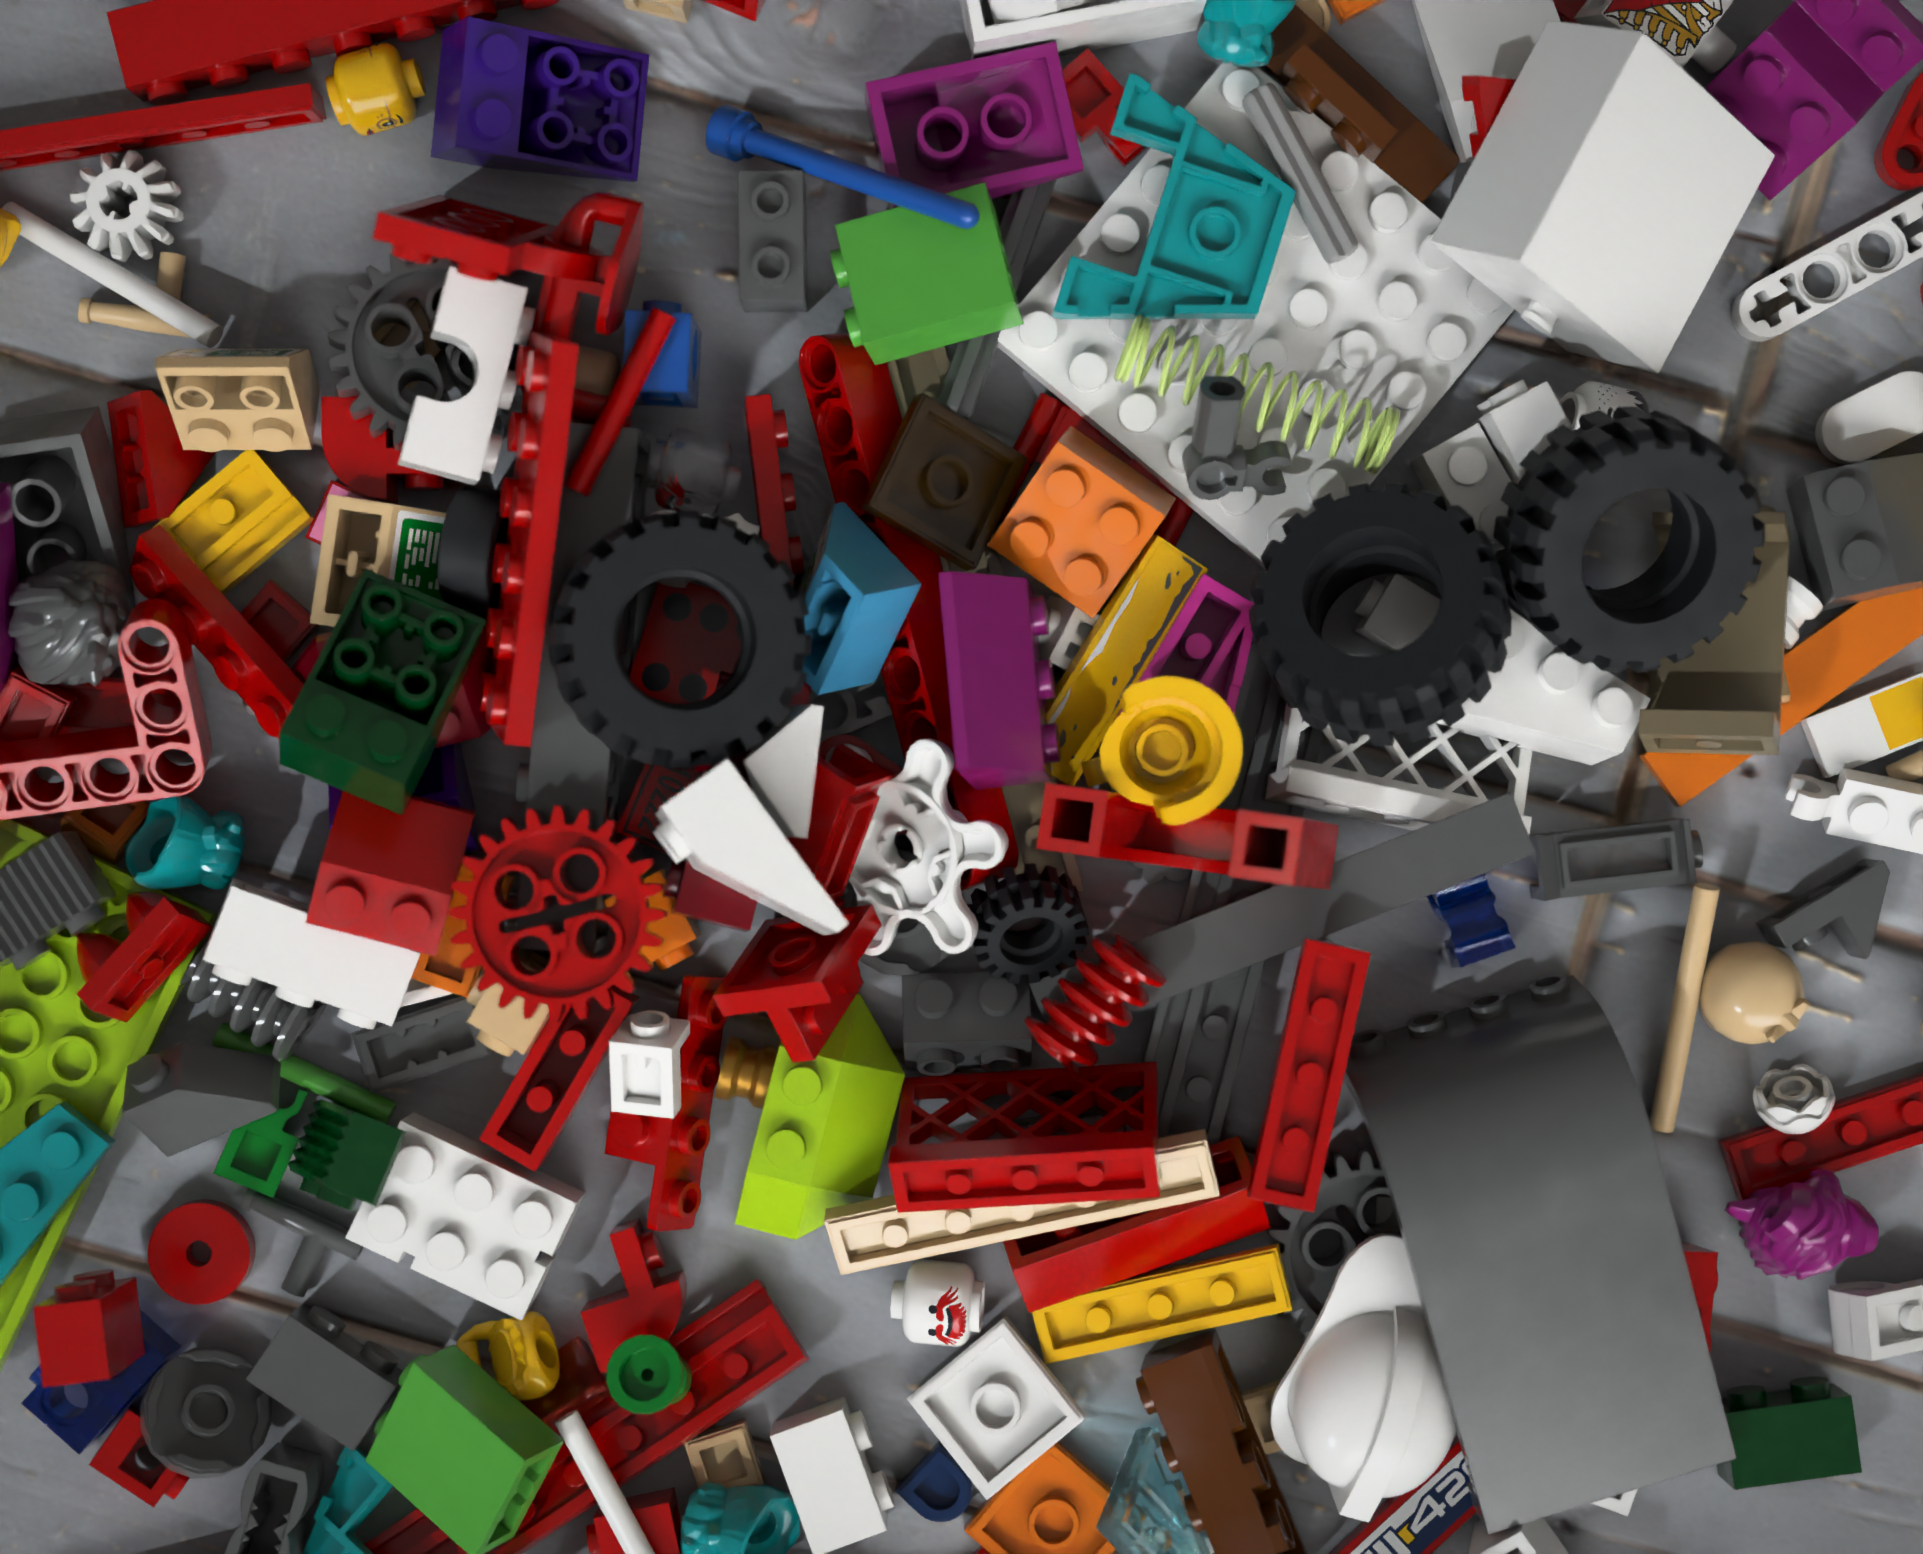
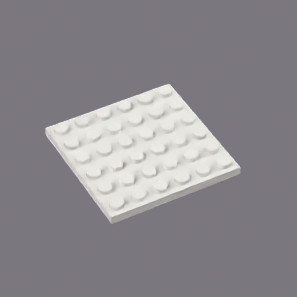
M1222 63L1184 109L1197 118V124L1227 145L1230 142L1282 180L1242 106L1244 96L1254 88L1267 83L1275 85L1358 241V248L1354 253L1341 261L1331 264L1327 263L1293 202L1256 317L1254 319H1150V337L1143 367L1163 331L1167 327L1173 326L1176 336L1169 372L1189 338L1198 335L1200 351L1194 380L1210 351L1216 345L1222 344L1225 357L1221 376H1226L1229 368L1240 354L1247 353L1249 357V372L1245 392L1260 367L1267 362H1271L1274 368V378L1270 399L1282 379L1289 372L1296 371L1298 375V391L1294 409L1304 391L1315 380H1320L1323 386L1320 414L1331 396L1339 389H1345L1348 397L1345 421L1356 404L1363 398H1369L1372 404L1370 428L1384 409L1390 406L1393 407V410L1398 408L1400 412L1398 427L1386 459L1378 473L1371 475L1370 472L1365 473L1363 469L1367 450L1359 467L1354 469L1353 466L1364 426L1366 404L1362 406L1351 423L1335 458L1330 460L1328 456L1338 423L1342 395L1338 397L1327 414L1311 449L1305 450L1304 445L1316 401V386L1303 405L1287 439L1283 441V443L1287 444L1290 453V466H1272L1267 469L1282 471L1286 484L1285 493L1264 495L1258 493L1253 487H1244L1243 492H1229L1219 499H1200L1193 495L1189 489L1182 461L1185 448L1192 442L1200 387L1199 384L1191 402L1184 407L1182 398L1191 364L1194 343L1183 359L1166 394L1163 397H1159L1157 392L1167 352L1169 335L1161 346L1143 383L1135 389L1133 379L1140 349L1127 382L1121 383L1120 380L1115 381L1114 379L1119 359L1135 319H1058L1052 317L1071 256L1136 276L1173 160L1171 154L1150 148L1019 304L1024 324L1001 330L997 347L1130 458L1135 459L1159 479V482L1265 569L1260 558L1271 540L1275 539L1279 542L1284 540L1286 535L1282 526L1294 514L1300 513L1305 518L1315 511L1313 501L1329 493L1334 501L1349 496V486L1368 483L1370 486L1509 317L1514 308L1430 242L1442 219L1363 154L1359 158H1355L1343 150L1333 139L1330 133L1332 128L1316 114H1308L1297 107L1286 95L1283 87L1259 67L1251 68L1234 66L1232 63ZM1219 351L1211 361L1203 378L1205 376H1215ZM1243 360L1233 374V377L1239 381L1242 374ZM1268 369L1264 372L1241 414L1236 445H1242L1244 449H1253L1258 444L1266 441L1281 442L1280 434L1290 399L1292 378L1280 394L1263 430L1257 433L1255 427L1264 396Z

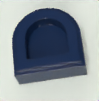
M938 1441L896 1485L895 1492L922 1517L935 1522H946L960 1516L968 1507L972 1496V1481L943 1444Z

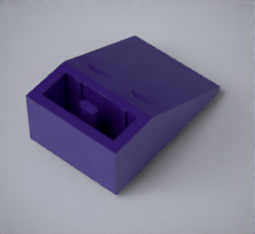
M467 16L443 29L431 157L493 169L636 182L638 180L649 54Z

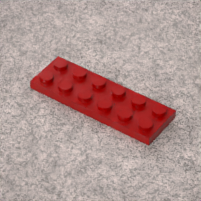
M531 331L529 346L520 345L516 359L515 382L516 385L524 386L522 411L512 412L507 437L508 451L517 452L514 478H504L500 495V516L509 518L506 544H496L492 563L493 582L501 583L498 609L489 608L486 616L485 646L493 648L491 673H481L477 690L478 711L486 712L485 719L487 724L492 727L504 745L531 747L579 352V344L557 334Z

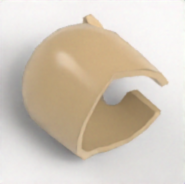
M1759 941L1730 944L1721 948L1706 960L1698 1009L1708 1027L1727 1039L1744 1044H1760L1769 1041L1774 1043L1784 1034L1797 1028L1799 1019L1811 1003L1804 998L1805 991L1801 973L1791 957L1771 944Z

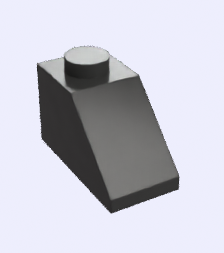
M181 1042L155 1054H148L127 1066L122 1113L161 1152L170 1157L278 1111L281 1063L270 1055Z

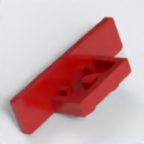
M685 975L683 978L677 1019L690 1021V1035L680 1048L681 1108L674 1119L610 1111L604 1154L655 1166L647 1217V1228L661 1232L691 1229L701 1203L700 1181L703 1160L711 1136L709 1120L714 1088L720 1074L718 1059L723 1025L728 1017L722 1015L712 995L725 977Z

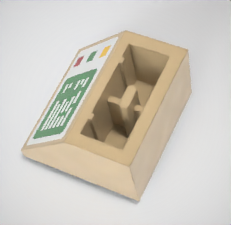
M178 349L157 357L155 369L183 450H201L205 452L221 450H266L270 452L312 450L320 388L309 349Z
M328 494L310 623L335 627L365 569L443 601L439 591L437 572L441 532L447 513Z

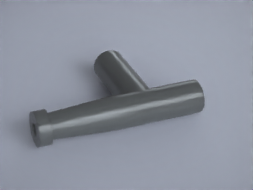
M250 1188L247 1189L242 1198L241 1208L247 1211L253 1209L289 1230L304 1236L281 1285L284 1291L298 1297L305 1296L327 1247L354 1260L358 1259L364 1248L345 1238L349 1231L348 1228L305 1208L276 1197H269Z

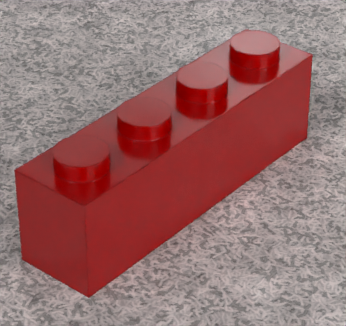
M1236 1136L1209 1146L1219 1183L1220 1196L1003 1241L1012 1272L1028 1312L1031 1313L1270 1229L1263 1201L1249 1199L1247 1196L1252 1167L1240 1137Z

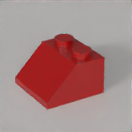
M342 791L320 863L305 923L436 956L448 917L447 910L450 909L454 894L451 884L458 879L476 811L412 795L403 815H400Z

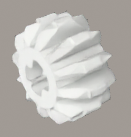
M129 150L120 164L110 153H101L100 164L102 173L98 175L86 167L80 169L81 178L90 184L88 191L77 190L69 193L71 202L85 208V210L73 218L74 227L81 232H90L87 242L89 247L99 253L110 247L112 258L119 262H126L133 249L140 257L148 260L153 257L154 249L151 243L153 238L166 245L173 243V235L163 227L166 221L176 223L184 219V213L179 208L169 204L181 194V189L173 181H163L166 168L156 160L144 165L143 157L136 151ZM131 195L136 201L129 204L131 215L123 218L118 212L125 208L123 198Z

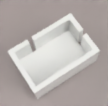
M415 1112L402 1119L397 1127L407 1133L377 1205L374 1206L362 1201L345 1238L397 1263L409 1253L415 1256L410 1269L522 1321L534 1304L556 1257L554 1253L562 1244L586 1192L539 1170L534 1172L503 1153Z

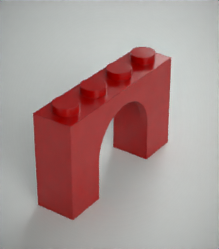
M1045 783L1036 848L1228 875L1229 877L1291 886L1330 889L1339 825L1300 817L1214 808L1204 816L1183 824L1169 825L1163 823L1161 818H1157L1154 806L1132 802L1119 793Z

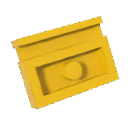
M245 450L175 508L169 518L162 519L154 527L161 525L217 589L225 595L311 524L314 517L304 508L296 495L258 450Z

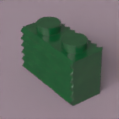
M322 1099L313 1102L315 1112L308 1114L310 1124L303 1126L305 1136L298 1139L300 1148L293 1151L295 1160L288 1163L290 1171L304 1177L299 1189L315 1195L316 1198L350 1211L354 1210L357 1200L376 1206L407 1132Z

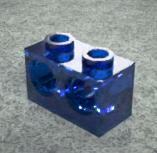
M141 1309L146 1354L111 1379L80 1383L88 1394L86 1408L76 1407L68 1401L64 1392L65 1385L43 1388L40 1365L29 1377V1380L36 1387L21 1404L79 1455L103 1435L144 1389L152 1377L181 1347L177 1341Z

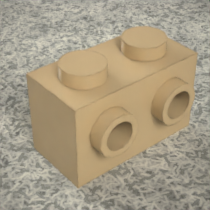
M518 948V958L526 969L533 972H542L548 966L550 960L530 949ZM484 970L467 998V1002L475 1006L467 1023L480 1029L476 1038L488 1048L507 1057H511L514 1050L524 1055L531 1050L550 1017L548 1005L541 1004L539 1010L531 1019L524 1018V999L519 996L510 1005L502 1009L498 1006L503 990L502 986L497 983L481 992L477 989L480 979L486 973Z

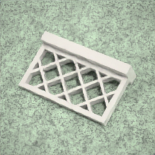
M1286 703L1276 772L1269 774L1265 800L1414 831L1489 801L1473 779V776L1496 761L1509 780L1507 793L1511 792L1526 831L1530 835L1532 817L1525 816L1524 809L1532 750L1517 747V743L1506 741L1501 745L1497 738L1483 735L1479 738L1490 754L1467 770L1447 740L1461 729L1449 727L1441 732L1437 724L1434 723L1428 726L1431 734L1429 739L1431 741L1409 757H1407L1395 738L1393 746H1384L1396 763V766L1379 777L1367 774L1352 752L1370 739L1369 735L1362 734L1356 743L1347 744L1346 741L1335 739L1329 724L1322 732L1336 753L1321 764L1296 759L1300 732L1310 725L1302 721L1298 708H1290ZM1435 748L1456 777L1441 789L1428 787L1413 766L1416 761ZM1513 748V755L1511 760V758L1508 756L1506 752ZM1342 759L1348 770L1332 766ZM1402 772L1408 782L1394 780L1393 778ZM1459 786H1462L1468 795L1455 793L1452 791L1457 789Z

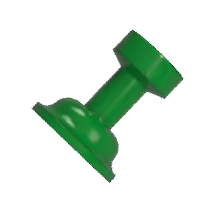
M637 1335L625 1340L613 1351L607 1364L606 1382L612 1398L620 1407L634 1414H653L665 1409L668 1405L679 1402L686 1396L691 1387L692 1373L688 1363L680 1357L679 1353L668 1341L655 1335Z

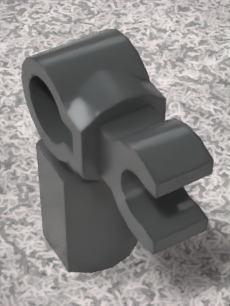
M1205 376L1200 382L1192 442L1185 448L1182 455L1189 489L1193 495L1205 500L1219 499L1229 492H1243L1244 487H1253L1258 493L1264 495L1285 493L1286 484L1282 471L1267 469L1272 466H1290L1291 457L1286 443L1266 441L1258 444L1253 449H1244L1242 445H1236L1245 388L1233 376Z

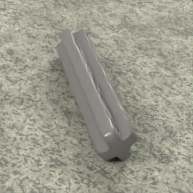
M1267 83L1254 88L1242 100L1245 112L1282 181L1296 191L1293 202L1324 260L1329 264L1341 261L1354 253L1358 248V241L1275 85Z

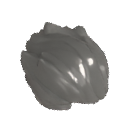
M65 560L42 571L38 575L28 576L21 583H18L14 592L9 596L8 605L14 608L9 622L8 633L10 637H15L14 651L18 654V663L29 681L53 685L58 683L66 685L91 683L96 686L101 682L104 675H111L118 666H121L118 640L131 613L130 593L126 582L115 568L96 561Z

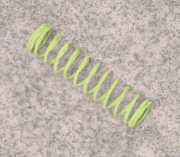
M1140 314L1136 316L1119 359L1114 379L1115 381L1120 380L1121 383L1127 382L1140 349L1133 379L1135 389L1140 387L1161 346L1169 335L1167 352L1157 392L1159 397H1163L1187 352L1194 343L1191 364L1182 398V403L1185 407L1191 402L1206 370L1218 351L1215 376L1222 375L1225 357L1224 347L1222 344H1218L1210 351L1194 380L1200 351V339L1198 335H1194L1186 342L1169 372L1176 336L1174 327L1170 326L1159 337L1143 367L1150 337L1151 322L1149 317L1142 318ZM1247 353L1240 354L1226 374V376H1233L1243 360L1240 382L1244 388L1246 387L1249 372V357ZM1267 362L1260 367L1245 392L1242 407L1243 412L1260 378L1268 369L1264 396L1255 427L1257 433L1263 430L1280 394L1292 378L1290 399L1280 434L1281 442L1285 441L1307 398L1317 386L1314 411L1304 445L1305 450L1311 449L1327 414L1338 397L1342 395L1338 423L1328 456L1330 460L1335 458L1351 423L1362 406L1366 404L1364 426L1353 466L1354 469L1359 467L1367 450L1363 469L1365 473L1370 472L1371 475L1378 473L1386 459L1400 418L1398 408L1393 410V407L1390 406L1384 409L1370 428L1372 404L1369 398H1363L1356 404L1345 421L1348 397L1345 389H1339L1331 396L1320 414L1323 386L1320 380H1315L1304 391L1294 409L1299 381L1296 371L1289 372L1282 379L1270 399L1274 368L1271 362Z

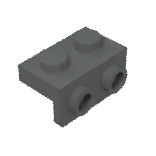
M989 971L902 975L903 1046L906 1070H918L925 1075L941 1076L949 1074L955 1069L982 1068L987 1072L1015 1071L1019 1067H1027L1032 1064V1034L1024 1022L1027 1016L1031 1017L1030 985L1027 974L1021 975L1019 984L1008 983L1006 973L998 980L990 976Z

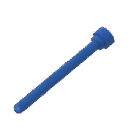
M725 104L717 108L709 120L706 129V146L709 152L734 162L740 161L743 158L750 159L756 155L796 170H803L804 173L963 229L973 228L979 221V210L970 202L763 131L762 125L755 120L751 112Z

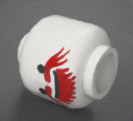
M917 1260L909 1268L906 1281L894 1280L891 1294V1318L902 1319L903 1332L913 1343L952 1347L962 1346L969 1339L971 1332H981L985 1305V1282L975 1280L972 1268L965 1263Z

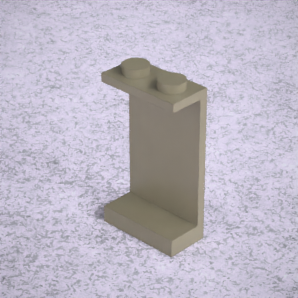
M1762 505L1760 512L1753 515L1765 523V544L1763 547L1754 549V556L1762 561L1756 582L1747 581L1741 593L1748 599L1738 615L1730 611L1719 624L1724 631L1710 644L1701 639L1692 645L1694 650L1692 656L1675 664L1667 657L1660 658V667L1650 671L1648 697L1651 700L1647 709H1640L1638 733L1646 752L1779 755L1791 538L1786 512H1776L1774 508ZM1672 508L1670 512H1653L1652 525L1658 540L1657 559L1662 553L1670 535Z

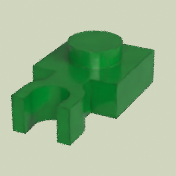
M299 1089L295 1102L289 1108H278V1111L262 1117L258 1121L255 1120L232 1130L213 1174L274 1198L299 1139L284 1132L283 1128L289 1118L299 1113L308 1092Z

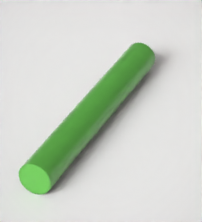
M225 1022L217 1030L212 1042L213 1046L270 1056H272L274 1045L270 1043L262 1047H256L251 1042V1034L244 1031L236 1033ZM294 1054L286 1060L280 1061V1077L359 1114L388 1124L395 1111L396 1102L377 1093L371 1094L369 1089Z

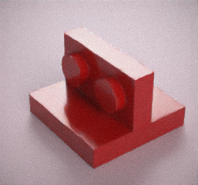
M872 904L838 909L849 925L837 933L825 936L788 917L765 920L712 995L722 1015L731 1016L766 1011L792 1063L815 1060L864 983L860 975L858 961L882 926Z

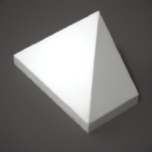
M812 704L788 705L789 714L779 727H772L762 736L764 741L751 750L744 760V764L754 795L783 835L789 838H808L824 706Z

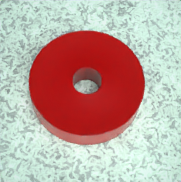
M194 1200L173 1209L158 1222L148 1244V1264L156 1283L172 1298L193 1305L210 1304L227 1297L247 1279L255 1260V1240L248 1222L233 1207L216 1200ZM195 1241L205 1242L210 1247L211 1259L209 1262H200L194 1257L192 1247Z

